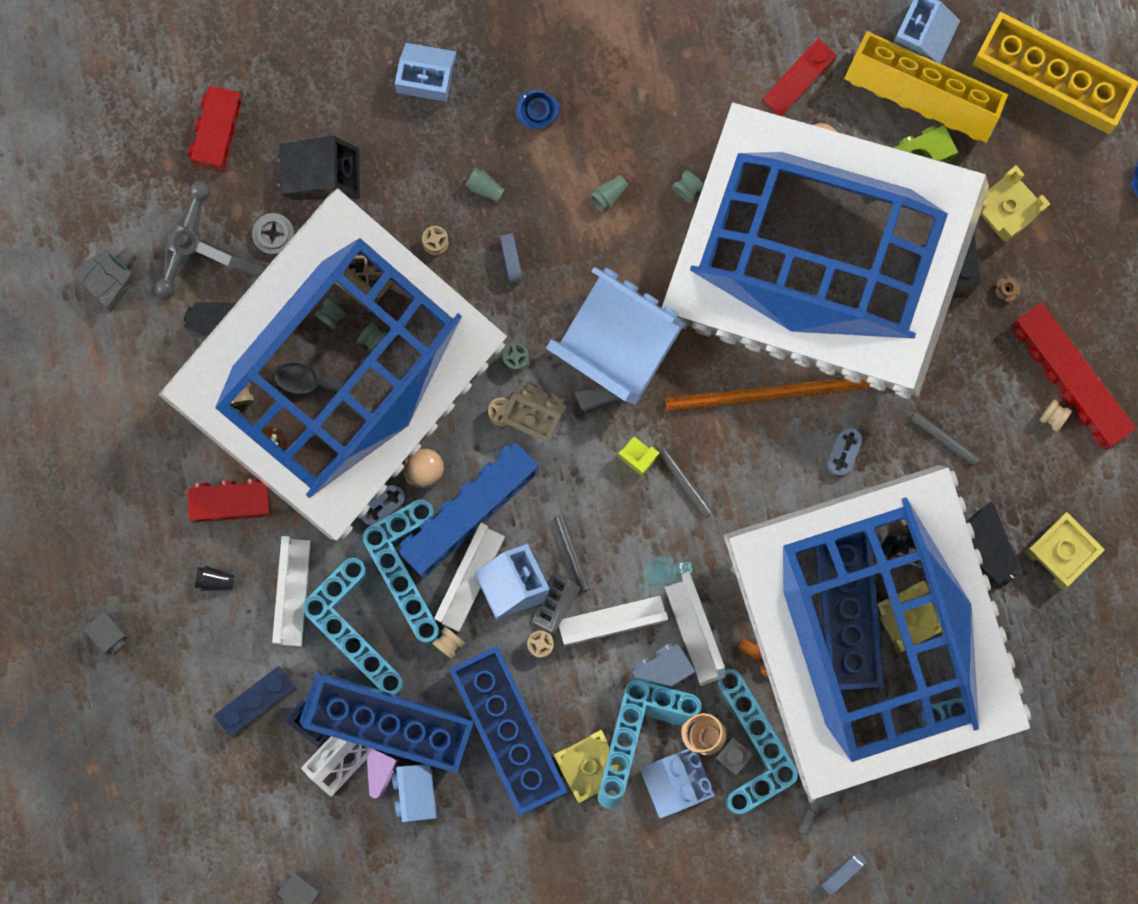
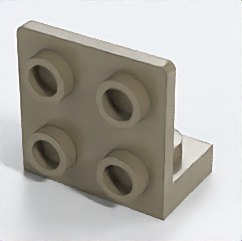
M522 382L513 392L501 422L549 443L569 403L564 401V397L556 393L547 394L541 391V387L537 384Z

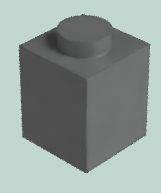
M105 611L83 628L102 652L107 655L111 652L114 655L126 646L124 641L129 638L110 614Z
M732 737L715 756L714 760L733 776H737L753 754Z
M294 872L292 875L287 873L278 884L281 890L277 894L289 904H313L322 891L298 872Z

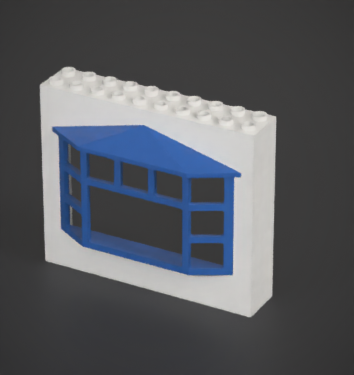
M732 102L662 309L668 306L678 312L677 318L685 323L682 329L686 330L687 326H690L700 335L710 337L712 333L721 337V341L733 345L738 341L744 344L745 348L755 352H760V349H764L770 353V356L784 360L785 356L795 360L794 363L809 368L810 364L820 368L819 371L834 376L835 372H838L845 376L844 379L851 382L860 383V380H864L870 383V387L877 390L885 391L886 388H890L895 391L897 396L910 399L911 395L919 397L989 189L986 174ZM746 164H754L771 169L761 196L736 192ZM779 172L893 204L871 270L758 237ZM733 201L758 205L748 234L724 230ZM902 207L933 217L934 220L925 247L893 235ZM721 238L745 242L735 272L711 267ZM890 244L920 255L921 259L912 285L905 284L880 273ZM754 246L786 255L775 284L745 275ZM795 258L826 266L817 296L785 287ZM836 270L868 279L858 308L826 300ZM876 283L884 284L908 295L898 324L867 312Z
M336 189L325 199L158 395L329 539L337 541L339 538L344 539L351 532L353 527L350 524L355 518L361 519L370 508L368 505L373 497L378 498L387 488L385 482L391 476L395 478L404 468L402 462L405 458L416 454L421 447L419 444L420 440L424 436L429 437L436 430L438 424L435 422L442 415L445 417L451 412L455 406L452 403L459 395L462 397L472 386L469 383L470 380L476 375L480 376L489 365L486 361L492 355L497 356L505 346L503 341L507 336L345 194ZM358 253H361L382 272L380 278L367 294H364L343 276L344 270ZM389 279L413 299L398 321L394 320L374 302V298ZM334 282H338L390 327V331L320 414L312 420L264 380L258 372ZM419 306H422L443 325L429 347L424 346L404 327ZM397 335L401 336L421 354L420 358L401 380H398L377 362V358ZM369 368H372L393 386V390L374 413H370L349 395V391ZM250 381L255 382L275 399V403L256 424L250 423L230 405ZM341 401H344L365 419L363 426L346 446H342L321 428L323 422ZM281 408L288 410L307 427L286 451L281 449L261 431ZM313 434H316L338 453L334 460L317 477L313 476L293 459V455Z
M937 465L723 535L802 785L811 799H816L1030 729L1028 720H1031V714L1027 704L1023 705L1020 694H1023V688L1020 680L1014 678L1012 671L1015 668L1014 659L1010 652H1006L1004 643L1007 642V637L1003 627L998 626L996 617L999 616L998 608L994 600L990 601L988 591L991 590L990 582L986 574L982 575L979 566L983 564L979 550L974 549L971 540L975 538L971 524L965 521L963 513L966 512V506L963 498L957 495L955 487L958 486V480L955 472L950 471L949 467ZM905 520L913 538L916 551L886 560L875 529ZM864 532L867 534L877 564L847 573L835 542ZM826 545L838 576L807 586L796 554ZM920 560L930 593L900 603L890 570ZM881 573L917 690L847 712L811 595ZM933 602L943 635L913 645L903 613L904 611ZM946 644L956 677L927 687L917 654ZM959 686L965 713L935 722L930 696ZM921 699L926 725L896 735L890 712L891 708ZM881 712L887 738L857 748L851 722Z

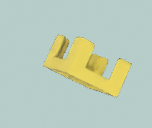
M1017 165L988 190L980 212L984 220L1005 243L1040 216L1050 205L1043 195L1037 199L1021 181L1024 173Z
M1066 512L1037 541L1032 543L1024 553L1032 561L1038 560L1055 577L1052 581L1062 590L1068 587L1105 549Z
M923 580L897 595L900 603L928 594L929 589ZM886 599L877 604L878 618L896 653L899 654L905 651L890 600ZM932 603L904 611L903 614L913 645L942 632Z
M602 730L553 755L578 803L599 792L610 749ZM612 765L614 770L623 771L621 766Z

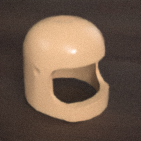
M419 449L414 456H408L405 460L403 468L405 481L420 489L431 488L441 480L444 472V462L434 450Z
M697 714L682 726L681 735L683 742L694 753L713 755L720 752L726 745L727 730L723 723L711 714ZM694 722V724H693V726H692V728H691V730H690V735H689L690 742H689V740H688V735H687L688 727L690 726L691 723Z

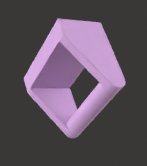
M371 749L367 757L369 795L372 798L380 799L383 797L399 761L374 749Z

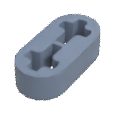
M513 233L500 235L509 282L523 281Z
M847 428L838 436L827 464L828 470L832 475L837 477L845 476L852 468L862 443V436L859 431ZM849 434H852L856 444H852L848 451L844 450L846 441L843 437H848ZM841 454L845 455L843 464L847 467L837 471L833 460L838 461Z
M389 485L378 498L373 497L368 503L370 508L375 511L381 506L383 509L377 513L379 519L376 521L374 519L368 521L366 519L368 512H366L362 517L363 522L367 526H372L399 510L405 502L403 490L399 486ZM391 491L393 494L396 492L400 493L397 497L398 503L395 504L392 501L386 506L383 504L389 499L388 492Z
M859 851L855 852L821 886L829 895H832L867 863V860Z

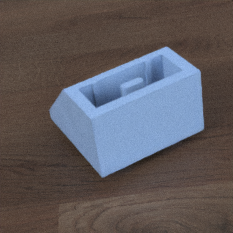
M913 0L894 43L940 64L960 20L939 0Z
M406 43L399 60L395 80L396 93L447 102L456 51Z
M528 544L503 552L475 572V576L496 620L544 603L550 590Z
M690 749L683 750L639 768L659 818L676 813L715 796L698 753H694Z
M431 765L396 767L397 773L392 774L394 790H399L400 797L399 801H395L396 816L402 817V822L436 819L437 813Z

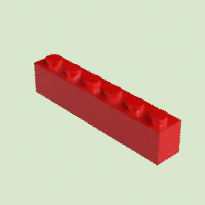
M1042 302L1012 324L1014 327L1013 333L1020 342H1025L1030 349L1028 352L1031 358L1036 363L1040 362L1046 370L1044 371L1046 378L1050 383L1058 386L1061 390V398L1067 405H1072L1077 412L1076 417L1083 426L1087 425L1093 433L1091 437L1097 446L1103 447L1106 451L1136 429Z

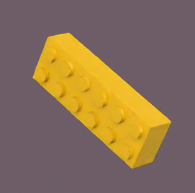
M1002 12L998 14L972 64L1109 135L1116 128L1138 85V81Z
M868 31L844 78L856 87L868 89L878 97L888 98L897 102L903 108H910L921 113L927 119L939 121L949 129L959 130L968 134L970 138L977 141L981 140L987 143L999 120L1008 94Z

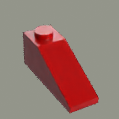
M818 38L798 58L762 101L778 116H783L834 65L837 55Z

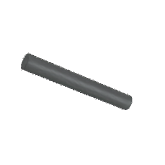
M917 411L910 419L971 465L975 466L980 457Z
M667 449L662 451L659 457L702 515L707 518L713 513V510Z
M564 514L556 516L554 520L576 581L581 588L580 592L589 590L591 588Z

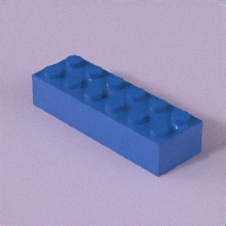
M518 443L513 446L508 444L499 452V458L493 465L489 462L478 472L480 475L474 482L469 480L459 489L460 495L454 501L450 498L439 508V515L434 519L431 516L420 525L421 531L415 537L411 534L400 544L401 550H399L401 557L422 580L474 534L480 523L484 524L539 473V465Z
M863 532L835 542L847 573L874 565L873 549L866 533ZM827 546L817 547L818 583L836 578L838 574ZM875 574L819 592L822 634L840 691L883 688Z
M498 646L449 668L518 815L520 816L567 793V789Z
M316 671L299 723L308 730L457 773L474 721L462 714Z

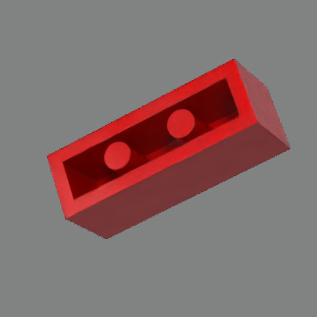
M209 85L208 93L203 94L201 108L204 109L201 118L198 117L195 123L196 140L191 142L188 156L191 157L194 166L219 172L225 171L243 101L240 92Z
M258 478L248 479L247 484H236V481L229 480L220 482V486H210V483H195L194 488H187L189 520L192 523L272 517L270 488Z

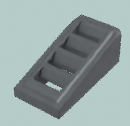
M607 389L579 390L575 392L577 404L583 415L624 401Z
M553 572L547 583L550 590L544 603L539 604L532 622L555 633L581 588L573 581ZM556 596L560 597L559 602L555 600ZM551 605L556 607L555 612L549 609ZM546 614L552 617L551 622L543 619Z

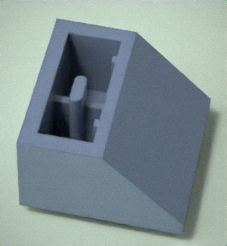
M669 643L656 651L657 657L649 661L648 658H645L635 664L631 678L672 688L691 676L695 670L679 644L672 647Z

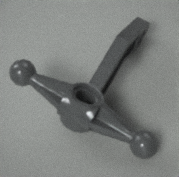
M196 181L191 185L190 194L192 199L167 233L168 243L165 252L164 277L155 284V293L160 298L168 299L175 293L173 280L194 251L227 266L260 276L269 266L239 256L198 238L201 203L208 199L211 191L210 186L205 181ZM187 234L186 243L178 245V238L181 235Z

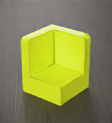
M633 437L625 448L620 450L617 457L639 475L643 476L657 459L659 452L652 446L648 448L636 437Z

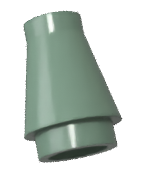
M477 168L474 169L465 186L470 188L469 191L492 199L495 202L499 200L505 190L483 169L480 171Z
M618 175L615 179L594 188L593 193L589 196L590 200L599 211L609 210L628 188V184L622 176Z

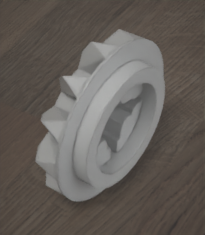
M270 213L260 217L252 231L255 245L260 251L270 255L280 253L294 236L291 222L285 216L277 213ZM274 224H276L277 233L284 236L276 237L272 244L270 237L266 234L271 232Z

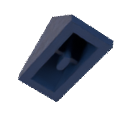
M301 700L284 721L319 749L329 738V735L308 730L301 726L299 721L306 703Z

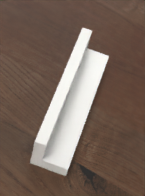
M480 523L434 618L436 622L460 632L481 589L475 572L496 558L505 536L488 529L487 525Z
M286 536L281 537L272 643L275 645L302 647L305 619L303 604L307 596L310 540H296Z
M690 572L683 573L682 582L665 587V592L698 682L702 686L725 678V666Z
M656 596L562 619L559 629L563 646L566 647L665 623L668 621V617L664 611L661 596Z
M331 736L301 769L313 782L332 797L364 763L373 748ZM355 752V759L350 764L343 765L344 757L348 753ZM337 772L336 779L329 787L322 782L329 773Z

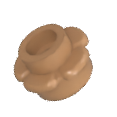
M1012 277L1000 278L995 284V294L1002 301L1012 302L1020 294V286L1017 285L1016 279ZM1009 287L1010 291H1006L1005 288Z

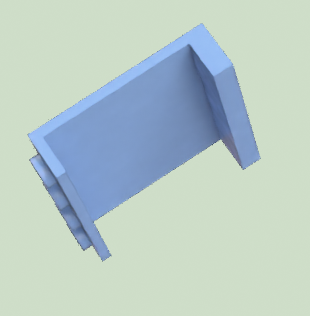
M594 267L591 272L598 275L599 278L562 341L557 342L551 339L546 349L622 400L636 405L685 323L677 318L679 313L668 306H665L664 309L657 305L659 300L647 293L642 296L637 293L639 288L627 280L624 283L617 280L619 275L606 267L603 271Z

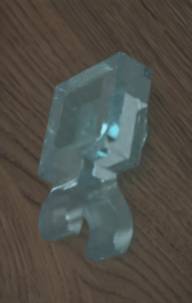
M672 556L645 559L648 586L675 583L674 575H682L686 572L692 574L691 562L673 564Z

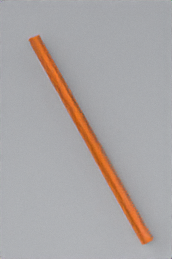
M836 378V380H820L819 382L810 381V383L801 382L800 384L774 385V387L765 386V388L729 390V392L723 391L722 393H703V395L697 394L696 396L695 394L693 396H677L670 399L667 397V399L665 398L666 412L667 410L670 412V409L672 412L675 409L676 412L677 409L680 411V408L682 411L683 408L685 410L688 408L689 410L690 407L693 410V407L696 409V406L698 409L699 406L702 409L703 406L706 408V405L708 408L709 405L711 407L714 405L715 407L716 404L717 407L719 404L720 406L722 404L725 406V403L728 406V403L731 405L732 402L733 405H735V402L738 405V402L741 404V401L743 404L745 401L746 403L748 401L751 403V400L754 403V400L757 402L758 399L759 402H761V399L764 402V399L767 401L768 398L770 401L772 398L773 401L774 398L777 400V397L779 400L782 397L783 400V397L786 399L787 396L789 399L790 396L792 398L795 396L796 398V395H798V398L800 395L803 397V394L805 397L806 394L809 397V394L812 396L813 393L816 396V393L817 395L819 393L822 395V392H824V395L826 392L829 394V391L830 394H832V391L835 394V391L838 393L839 390L840 393L842 390L845 393V390L848 392V389L850 392L853 389L854 392L855 389L858 391V388L861 391V388L863 390L866 388L867 390L869 387L870 390L871 387L870 383L864 380H860V383H855L844 378Z

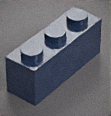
M277 666L218 711L214 717L229 737L234 738L297 690V687L280 666Z

